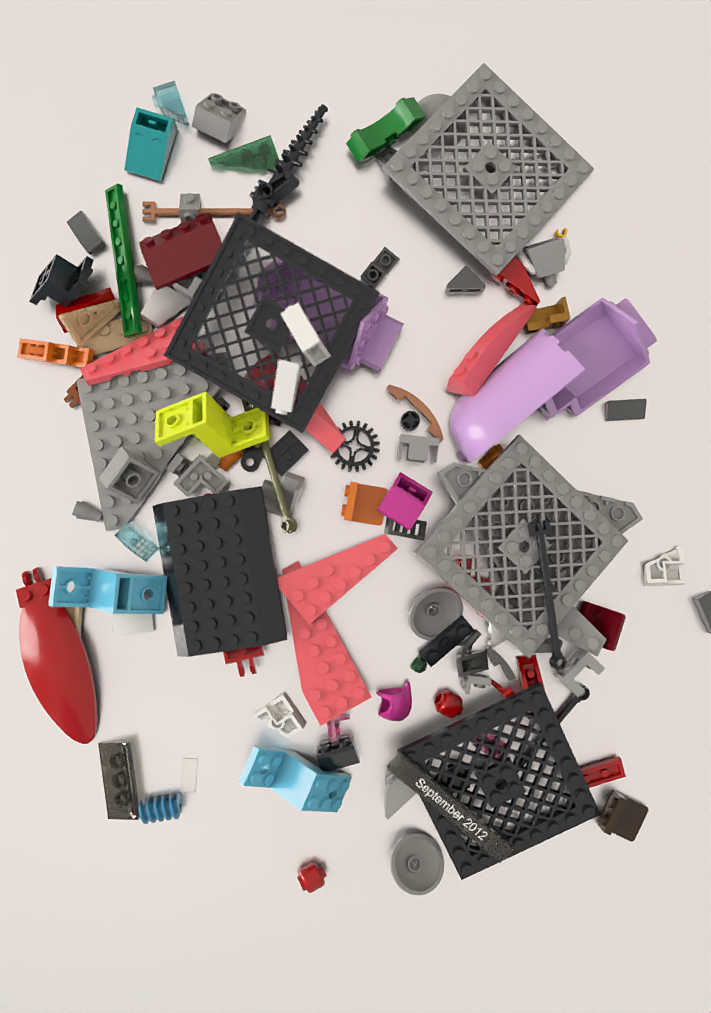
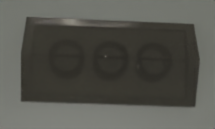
M121 739L98 743L108 819H141L131 742Z

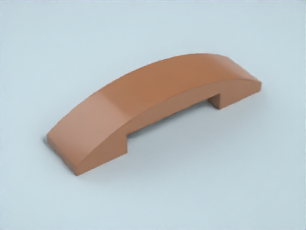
M388 385L386 387V391L398 403L405 398L431 424L426 431L433 438H440V442L444 440L438 421L419 398L397 386Z

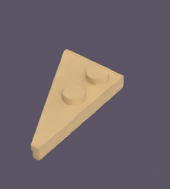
M119 299L64 313L58 317L75 343L82 346L121 311Z

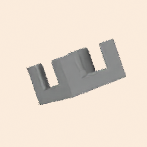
M579 647L567 659L565 669H559L553 675L579 697L584 692V689L574 678L585 666L588 669H592L597 675H600L605 668L589 652Z

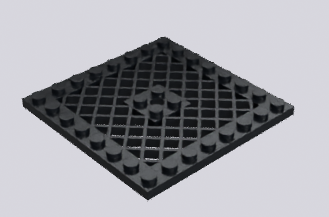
M238 212L163 356L303 433L355 340L361 321L369 314L380 292ZM247 241L252 243V245L245 247ZM255 248L257 259L247 261L245 251ZM259 248L268 252L270 255L261 257ZM242 254L244 262L235 265L239 256ZM273 258L275 269L265 271L262 261ZM276 258L282 260L288 265L278 267ZM259 262L261 273L251 275L249 265ZM245 266L248 277L238 279L235 269ZM290 268L293 278L282 281L280 271ZM294 268L306 275L296 277ZM232 272L234 281L226 283L228 277ZM277 272L279 283L269 285L266 275ZM263 276L266 286L255 289L253 279ZM311 277L324 285L314 287ZM308 278L311 288L300 291L297 281ZM249 280L252 291L242 293L239 283ZM294 282L297 292L286 295L284 285ZM236 284L238 295L229 297L226 287ZM281 286L283 297L273 299L270 289ZM326 288L328 299L318 301L315 291ZM329 288L335 290L341 295L331 297ZM223 290L225 299L216 301ZM267 290L270 300L262 297L259 302L257 293ZM312 292L315 302L304 305L301 295ZM253 294L256 305L246 307L243 297ZM298 296L301 304L300 307L306 316L305 309L316 306L318 317L311 318L309 321L320 320L322 330L318 331L317 334L324 333L326 340L324 345L327 347L326 349L331 357L317 365L311 378L308 367L313 365L312 363L306 364L304 353L299 345V352L289 355L286 344L296 340L294 338L286 341L291 332L281 315L286 309L275 302L285 300L286 307L288 308L290 306L288 299ZM346 297L352 300L350 306H348ZM240 298L242 309L233 311L230 301ZM343 298L346 308L335 311L333 300ZM226 302L229 312L219 315L217 305ZM330 302L332 312L322 315L319 305ZM213 308L215 312V317L208 318ZM256 308L252 318L250 319L248 315V310ZM244 312L247 322L237 325L234 315ZM346 312L339 324L336 315ZM230 316L233 326L223 329L221 318ZM334 316L336 326L326 329L323 318ZM273 318L276 320L277 326L274 330L267 329L266 322L268 319ZM217 320L220 330L210 333L207 322ZM204 325L206 334L198 336ZM247 326L244 332L250 336L241 339L238 328ZM235 330L237 340L227 342L225 332ZM336 330L329 343L327 332ZM221 334L224 344L214 347L211 336ZM208 338L210 348L201 350L198 340ZM252 339L255 350L245 352L242 342ZM256 339L268 346L258 349ZM194 343H195L196 350H194V349L192 348V346H193ZM238 343L241 354L231 356L229 346ZM225 347L228 358L218 360L216 350ZM282 347H284L286 356L276 358L273 349L280 352ZM269 349L272 360L262 362L260 352ZM212 351L214 360L203 355V353ZM256 353L259 364L249 366L246 356ZM301 355L302 369H305L307 379L299 381V384L308 383L302 394L298 386V397L295 398L298 401L294 405L292 412H288L287 415L276 413V409L271 408L273 393L271 392H274V389L270 390L268 379L276 377L277 361L287 359V361L291 362V357ZM243 357L245 368L236 370L233 359ZM229 361L232 370L219 363ZM274 363L276 374L266 376L263 365ZM260 367L263 377L253 380L250 369ZM247 371L249 380L237 373ZM264 380L266 389L255 384V382Z
M540 682L397 749L461 880L601 815ZM523 716L531 718L528 726L521 724ZM535 722H537V724H538L540 730H539V729H536V728H533L534 725H535ZM505 725L513 727L510 734L503 732ZM518 729L525 730L523 738L516 736ZM488 733L495 735L493 742L485 741ZM531 733L538 735L535 742L528 740ZM500 737L508 739L505 747L498 745ZM543 737L546 741L547 746L541 744ZM513 741L520 743L518 751L511 749ZM469 742L477 744L475 751L467 749ZM526 745L533 747L530 754L523 752ZM482 746L490 748L487 755L480 753ZM495 749L502 751L500 759L493 757ZM538 749L545 751L543 758L536 756ZM452 750L460 752L457 759L449 757ZM508 753L515 755L513 762L510 756L507 757ZM465 754L472 756L470 763L462 761ZM551 754L555 762L549 760ZM521 757L528 759L525 766L518 765ZM477 758L485 760L482 767L475 765ZM434 759L442 761L439 768L431 766ZM533 761L540 763L538 770L531 769ZM446 763L454 764L452 772L444 769ZM546 765L553 767L550 774L544 773ZM460 766L467 768L465 776L457 773ZM472 770L477 771L474 773L477 779L470 777ZM516 770L523 772L521 777H519ZM558 770L562 778L556 776ZM430 771L437 773L435 779H433ZM528 773L535 775L533 782L526 781ZM442 775L450 777L447 784L439 782ZM541 777L548 779L545 786L538 784ZM420 779H424V780H425V784H424V781L421 780V783H422L423 786H422L421 788H419V787L421 786L419 780H420ZM454 779L462 781L460 788L452 786ZM504 779L505 783L503 785H495L497 780ZM553 781L560 783L558 790L551 788ZM467 783L475 785L473 791L465 789ZM424 786L429 787V790L427 792L422 791V788ZM524 786L530 787L528 794H524L526 792ZM565 786L567 787V789H568V791H569V794L563 792L564 789H565ZM438 787L445 789L443 795H441ZM480 787L484 795L478 793ZM430 790L434 791L432 796L427 794ZM536 790L543 791L540 798L533 796ZM450 791L457 793L455 800L447 798ZM548 793L555 795L552 802L546 800ZM462 795L470 797L468 803L460 801ZM437 797H441V798H442L441 802H440L438 799H436V798H437ZM561 797L567 799L565 806L558 804ZM475 798L482 800L480 807L473 805ZM518 798L525 800L523 806L516 805ZM443 800H445L447 804L453 806L449 812H447L449 809L447 808V805H445L446 803L443 802ZM531 802L537 803L535 810L528 808ZM488 803L491 808H494L493 811L486 809ZM543 805L550 807L547 814L541 812ZM501 806L508 808L505 815L498 813ZM457 807L465 809L463 813L464 818L461 817L458 820L460 823L457 827L454 819L457 820L459 817L454 813ZM513 810L520 812L518 818L511 817ZM470 811L477 812L475 819L468 817ZM483 814L490 816L488 823L481 821ZM525 814L532 815L530 822L523 820ZM496 818L503 820L500 827L493 825ZM472 820L471 824L473 826L471 830L473 831L464 830L463 824L470 823ZM508 822L515 824L513 830L506 829ZM478 827L485 828L483 835L476 834ZM491 830L498 832L496 838L488 837ZM462 835L468 837L467 840H466V843H465V841H464ZM473 838L480 840L478 847L471 845Z

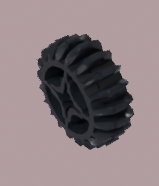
M350 420V427H347L344 422L342 423L343 430L338 427L343 435L354 431L352 439L344 441L340 446L349 451V461L340 455L338 449L330 457L331 459L338 457L335 464L338 465L342 462V470L346 465L349 466L348 472H351L352 466H355V471L359 472L358 466L360 465L363 470H366L365 463L367 462L368 465L372 466L373 463L369 459H377L373 452L379 453L380 449L374 448V446L380 445V442L373 441L378 435H370L374 430L373 428H370L368 431L365 430L368 425L367 423L361 428L360 421H357L356 426H353V421ZM360 432L368 438L370 446L360 443ZM355 437H357V445L362 448L356 449L352 456V449L348 445L352 444ZM358 452H369L363 460L354 462Z

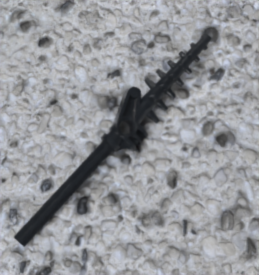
M321 104L318 110H315V115L310 117L311 120H307L306 123L308 125L303 126L304 130H299V134L296 135L297 140H291L292 144L288 145L290 150H283L281 154L283 160H275L274 167L276 170L267 169V172L272 175L270 181L267 183L263 180H258L257 183L259 185L254 187L255 192H251L249 195L253 200L251 207L253 211L249 216L250 219L259 223L262 216H267L269 208L278 206L282 199L299 186L300 181L292 170L294 166H303L298 159L301 155H308V152L304 149L307 144H313L310 138L313 134L318 133L316 128L319 123L323 122L322 117L328 111L324 104Z

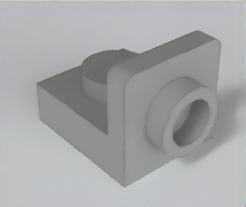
M178 453L166 469L179 476L191 464V461Z
M478 673L467 675L462 678L461 688H464L465 694H470L471 683L477 688L491 687L492 679L489 675Z

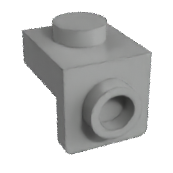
M187 193L180 195L179 214L181 223L189 222L200 215V194Z

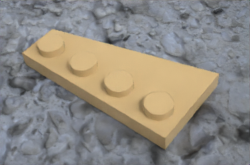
M141 318L142 333L126 338L124 337L122 320H110L82 346L77 345V347L93 349V357H97L110 351H116L153 332L154 327Z

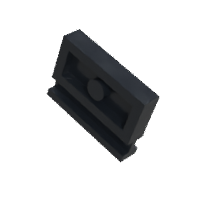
M290 430L270 448L276 470L281 477L309 451Z

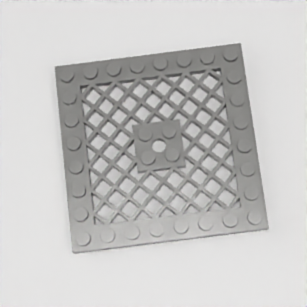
M483 63L383 166L382 170L496 277L590 175L594 168ZM481 100H489L490 107H482ZM476 101L477 107H470ZM464 113V120L458 119ZM469 113H477V120H469ZM482 113H490V120H482ZM495 113L503 114V120H496ZM452 126V132H446ZM456 126H465V133H457ZM470 126H478V133H470ZM483 126H491V133H483ZM496 126L504 127V133H496ZM509 127H517V134H510ZM439 139L440 146L433 145ZM444 139H452L453 146H444ZM457 139H466V146H458ZM470 139H479V146H471ZM484 139H492V143L489 141L484 146ZM497 140H505V147L497 146ZM510 140H518V147H510ZM523 140H531V147H524ZM427 152V159H420ZM431 152H440V159H432ZM445 152H453L454 159H445ZM458 152H466L467 159H458ZM471 152H478L472 159ZM511 153H519V160H511ZM524 153H532V160H524ZM537 153H545V160H537ZM419 165H427L428 172H419ZM432 165H441V172H432ZM445 165H454V172H446ZM459 165H466L462 170L463 172H459ZM485 166H492L494 173L487 172ZM516 166H520V173H513L517 169ZM525 166H533V173H525ZM538 166H545L546 173H538ZM551 166H558L559 174H551ZM433 178H442V186L433 185ZM446 178H455V186H447ZM460 178H468L469 186H460ZM508 179V186H501ZM513 179H521V186H513ZM526 179H533L534 186H526ZM539 179H546L547 187H539ZM552 179H559V180L552 186ZM437 191H442L443 197ZM447 191L456 192V199H448ZM461 192H469V199H461ZM474 192H482L483 199H474ZM500 192H508L509 199H501ZM514 192H521L522 200H514ZM527 192H534L535 200H527ZM540 192H547V193L540 199ZM495 193L496 199H488L487 194L491 197ZM461 205H470V213H463ZM475 205H483L484 213H475ZM488 205H496L497 213H489ZM501 205H509L510 213H502ZM515 205H522L523 213H515ZM528 205H535V206L528 212ZM476 218H484V226H476ZM489 218H497L498 226H489ZM502 218H510L511 226H503ZM515 218H523V219L516 225V220H515ZM490 232H498V239H490ZM503 232H510L505 238H503Z
M517 435L414 553L518 650L530 658L550 634L542 578L534 579V568L541 567L540 565H535L539 560L536 536H529L528 523L532 522L531 513L539 512V521H541L543 528L544 512H552V522L549 524L553 526V536L545 537L544 534L547 554L554 553V564H548V566L554 567L555 578H550V580L555 581V591H552V594L554 595L553 601L557 625L629 540L521 435ZM516 471H524V482H517ZM511 475V483H504ZM530 475L538 482H530ZM538 484V495L531 496L530 485ZM517 485H525V496H517ZM503 486L512 487V497H504ZM543 487H544L551 495H544V489H543ZM498 490L499 497L491 498L492 495ZM538 498L539 509L531 510V499ZM544 498H551L552 509H544ZM517 499H525L526 510H518ZM499 500V511L491 512V501ZM504 500H512L513 511H504ZM557 501H558L564 508H557ZM486 504V512H478ZM558 511H565V522H558ZM518 513H526V521L524 519L518 521ZM499 514L500 525L492 526L491 515ZM505 514H513V525H505ZM571 514H572L578 521H571ZM478 515H486V526H478ZM473 518V527H465ZM571 524L579 525V535H572ZM558 525H566L565 536H559ZM584 527H585L591 534H585ZM500 528V539L492 540V529ZM505 528H512L509 531V533L505 535ZM478 529H487V540H479ZM465 530H473L474 541H465ZM460 533V541L452 542ZM592 537V548H585V538ZM572 538H579L578 549H572ZM553 539L554 550H547L551 545L546 540ZM559 539H566L567 549L559 550ZM522 541H525L528 545L527 550L521 552L519 549V544ZM487 543L488 554H479V544ZM492 543H499L496 549L500 553H493ZM465 544H474V555H466ZM452 545H460L461 555L452 556ZM585 551H591V553L586 557ZM572 552H580V562L573 563ZM559 553H567V563H560ZM501 556L502 567H493V557ZM488 557V568H480V558ZM467 558H474L475 569H466ZM452 559H461V567ZM507 559H508L514 566H509V567H507ZM567 566L568 577H560V567ZM573 566H579L573 573ZM502 570V581H494V571ZM507 570H515V580L507 581ZM488 571L489 582L480 581V572ZM475 572V580L467 573ZM520 572L523 574L528 573L529 579L521 580ZM567 580L561 587V581ZM534 582H542V592L535 593ZM521 583H529V593L521 594ZM508 584H516V594H508ZM489 585V593L481 586ZM494 585H502L503 595H495ZM535 596H542L543 606H535ZM522 597H529L530 607H522ZM508 598H516L517 608H509ZM495 599H503V606ZM535 610H541V612L536 616ZM522 611H530V621L522 620ZM509 612H517V619Z

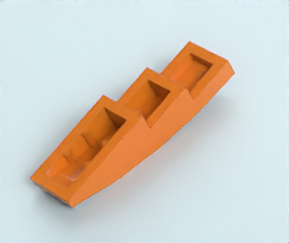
M20 338L17 357L84 367L92 363L94 350Z

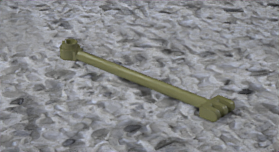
M242 400L244 411L256 408ZM268 440L261 442L282 514L280 529L284 533L295 532L297 521L289 514Z

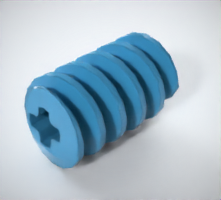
M177 794L176 800L173 799L172 795H169L168 801L162 796L161 802H158L157 797H154L153 803L150 802L149 798L146 799L144 805L142 800L139 802V815L143 824H148L149 820L151 823H155L157 820L163 822L164 818L170 821L172 816L174 819H179L182 812L180 794Z

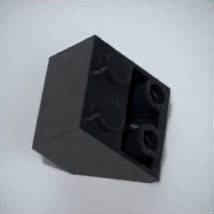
M341 736L338 738V741L331 742L327 740L319 743L320 746H317L315 756L322 771L329 772L360 763L354 736Z

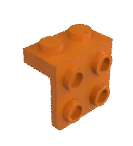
M350 482V485H346L344 494L345 497H348L347 505L343 504L341 515L345 516L344 520L378 526L382 525L384 515L378 512L377 509L388 490L382 487Z

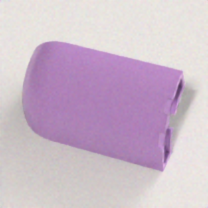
M540 329L498 364L474 397L462 394L455 402L449 417V431L454 444L460 450L457 454L464 462L468 460L471 463L585 370L569 350L564 352L560 348L561 343L553 335L550 337L546 336L548 335L546 330Z

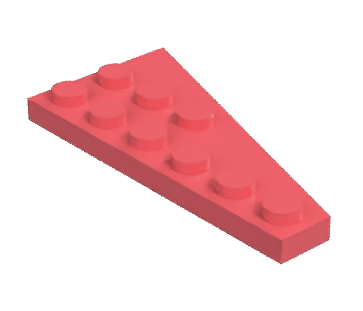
M183 316L80 368L88 385L109 381L114 376L121 374L125 377L131 375V372L136 370L144 372L171 365L173 361L163 355ZM198 340L200 349L204 350L205 347L202 345L200 340ZM195 343L192 346L194 350H196Z
M386 534L278 577L279 589L310 625L398 548Z

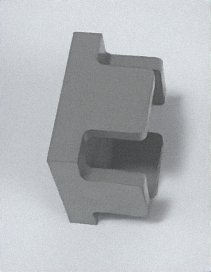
M400 434L397 459H402L403 446H407L406 461L424 463L428 460L429 448L433 449L431 463H436L440 438Z

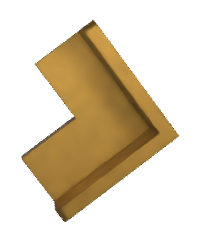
M561 297L555 305L537 308L524 326L525 335L536 333L540 329L550 330L564 326L571 319L566 297Z

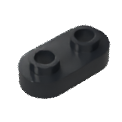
M261 443L258 448L254 446L245 448L241 458V466L245 471L255 472L259 469L263 459L262 456L264 455ZM248 459H253L254 463L252 466L247 465Z

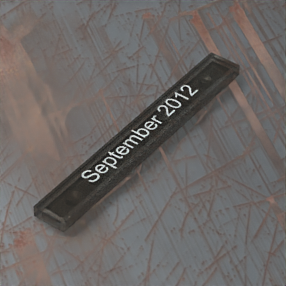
M399 752L387 765V769L498 862L501 863L514 850L511 844L404 754Z

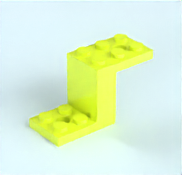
M205 391L156 411L155 443L158 446H162L194 434L218 458L269 440V414L254 408L230 417Z

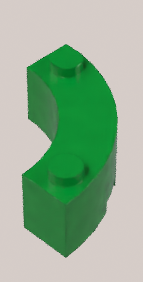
M414 97L401 98L395 104L396 106L384 117L361 130L356 129L351 133V138L347 141L346 145L358 163L376 156V152L384 147L388 148L399 141L397 137L404 135L407 131L411 132L426 117Z

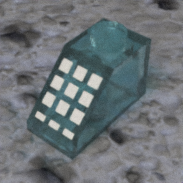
M175 80L153 87L155 95L152 96L155 107H159L162 114L174 118V120L185 126L189 125Z
M128 521L114 535L127 549L145 562L159 550V547L133 521Z

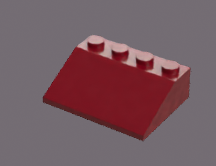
M210 213L201 214L196 219L182 222L177 227L165 229L160 234L146 237L139 242L142 255L156 290L209 269L222 244Z

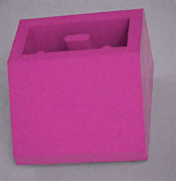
M400 472L392 482L377 511L406 529L411 530L433 492Z

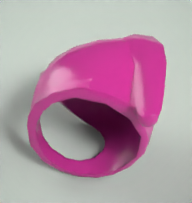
M406 681L404 687L376 691V694L381 697V704L378 710L380 717L389 721H402L409 716L412 708L410 682Z

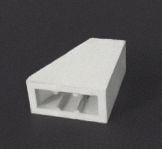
M298 303L289 306L281 313L302 352L314 367L331 357Z
M279 360L271 408L276 409V413L287 415L288 412L293 411L303 364Z

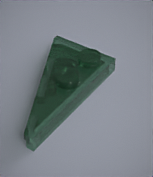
M271 135L208 158L210 165L266 172L267 169L276 170L274 163L276 159H279Z

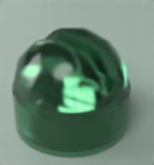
M418 656L413 660L410 668L417 673H422L427 669V663L422 657Z

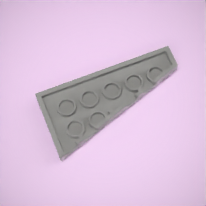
M551 584L552 591H555V587ZM500 585L495 595H503L502 585ZM535 596V606H543L542 596ZM508 598V604L517 608L515 598ZM529 600L522 604V607H530ZM574 606L557 625L559 637L597 657L607 640ZM535 610L536 616L541 612V610ZM522 611V617L529 621L530 611Z

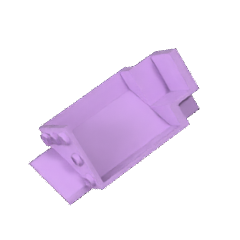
M276 258L278 267L288 265L282 260ZM273 261L264 268L265 271L275 269ZM290 268L280 271L282 281L293 278ZM294 268L296 277L306 275ZM277 272L266 275L269 285L279 283ZM263 276L258 277L256 289L265 287ZM311 277L314 287L324 285ZM308 278L297 281L300 291L311 288ZM294 282L284 285L286 295L297 292ZM281 286L270 289L273 299L283 297ZM326 288L315 291L318 301L328 299ZM329 288L331 297L341 295L335 290ZM267 290L257 293L259 302L262 297L270 300ZM312 292L301 295L304 305L315 302ZM379 294L369 314L361 321L358 334L340 366L351 371L355 365L358 366L362 363L378 372L380 371L404 323L386 315L389 306H387L388 297ZM298 296L288 299L290 306L297 303L301 306ZM346 297L348 306H350L352 300ZM343 298L333 300L335 311L346 308ZM285 300L275 302L284 309L287 308ZM330 302L319 305L322 315L332 312ZM316 306L305 309L308 319L318 317ZM346 312L336 315L339 324ZM334 316L323 318L326 329L336 326ZM271 318L272 322L270 330H274L277 326V322L275 319ZM320 320L311 322L316 332L322 330ZM336 330L327 332L329 343ZM291 332L287 337V340L294 339V336ZM324 333L319 334L323 344H326Z
M602 297L551 334L560 341V348L564 352L569 350L585 370L540 406L542 415L546 420H549L566 408L577 417L650 364L648 356L650 353L647 348L657 342V339L628 299L625 298L615 305L612 301L609 302Z

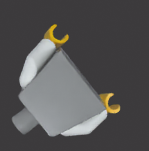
M566 228L562 230L563 235L559 234L558 229H556L554 238L523 247L524 250H520L516 254V258L523 263L525 270L530 275L545 278L546 286L557 284L555 273L564 271L565 265L568 263L571 248L568 238L565 237L568 233Z

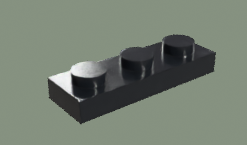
M461 615L418 653L432 667L470 635L474 629Z

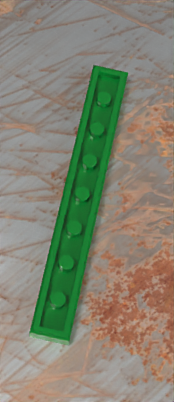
M117 183L105 190L124 337L131 338L142 333L123 185Z

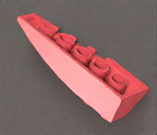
M521 304L489 328L469 352L466 353L462 362L454 370V373L448 380L446 390L474 397L537 307L535 305Z
M271 354L262 358V362L272 360ZM274 363L263 365L266 376L276 374ZM260 367L250 369L253 380L263 377ZM246 373L244 377L249 380L248 374ZM300 375L299 381H303L304 379H303V377ZM276 377L268 379L270 390L275 387ZM264 380L255 382V384L266 389ZM307 383L298 385L301 394ZM319 403L305 430L334 454L346 439L322 404Z

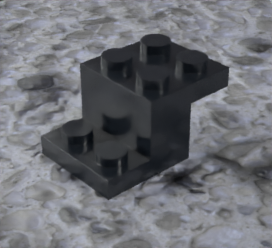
M56 254L39 274L29 302L37 305L41 300L45 301L47 296L65 307L71 302H76L80 292H84L89 285L87 280L93 272L91 267L94 260L86 256L78 266H75Z

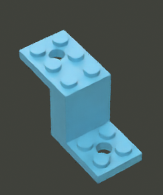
M53 566L49 606L90 607L112 614H163L168 576L129 574L104 568ZM73 582L74 589L69 592L67 589L68 584ZM147 589H149L150 595L147 599H145L144 593Z
M254 746L239 783L249 787L271 788L300 811L338 812L344 795L350 786L352 776L347 773L322 771L293 750Z

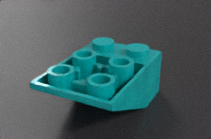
M136 107L130 127L125 171L161 182L178 128L174 118Z

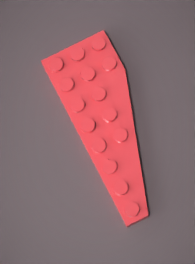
M299 561L282 569V576L302 568ZM286 597L301 689L321 726L372 697L326 611L309 625Z

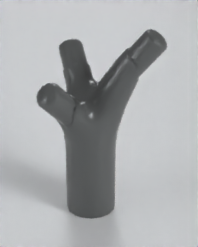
M475 630L469 638L457 645L464 646L461 655H464L466 651L468 654L471 653L473 644L482 635L478 630Z

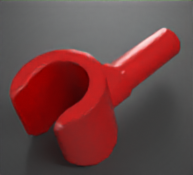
M492 679L491 685L498 689L505 698L515 694L509 686L503 689L502 686Z

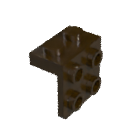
M614 791L607 802L604 813L599 819L598 826L604 833L610 836L614 833L632 842L635 840L649 809L646 805Z

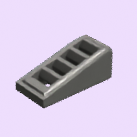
M388 517L386 518L384 534L424 540L426 521L416 520L410 530V534H407L408 529L403 527L402 532H399L400 524L395 523V529L392 531L394 521ZM416 524H419L418 535H415Z

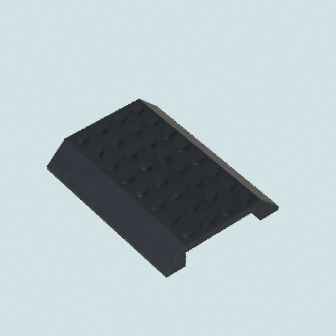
M262 486L231 490L152 506L163 573L165 576H168L166 591L177 656L205 655L264 646L288 640Z

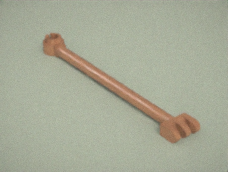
M155 201L142 202L143 207L150 208L142 210L143 215H150V217H142V222L156 223V216H180L179 208H156L157 204ZM278 204L275 208H269V213L267 214V216L273 217L277 221L284 220L287 215L285 213L286 208L282 204ZM200 208L199 214L210 213L211 216H236L240 212L245 216H250L253 209ZM278 208L282 209V212L279 214L275 212Z

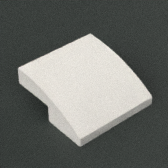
M144 593V598L147 599L150 593ZM111 613L113 635L154 631L152 614Z

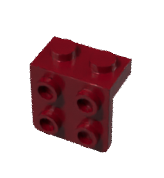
M583 601L580 613L607 639L602 648L615 651L626 619L625 614Z

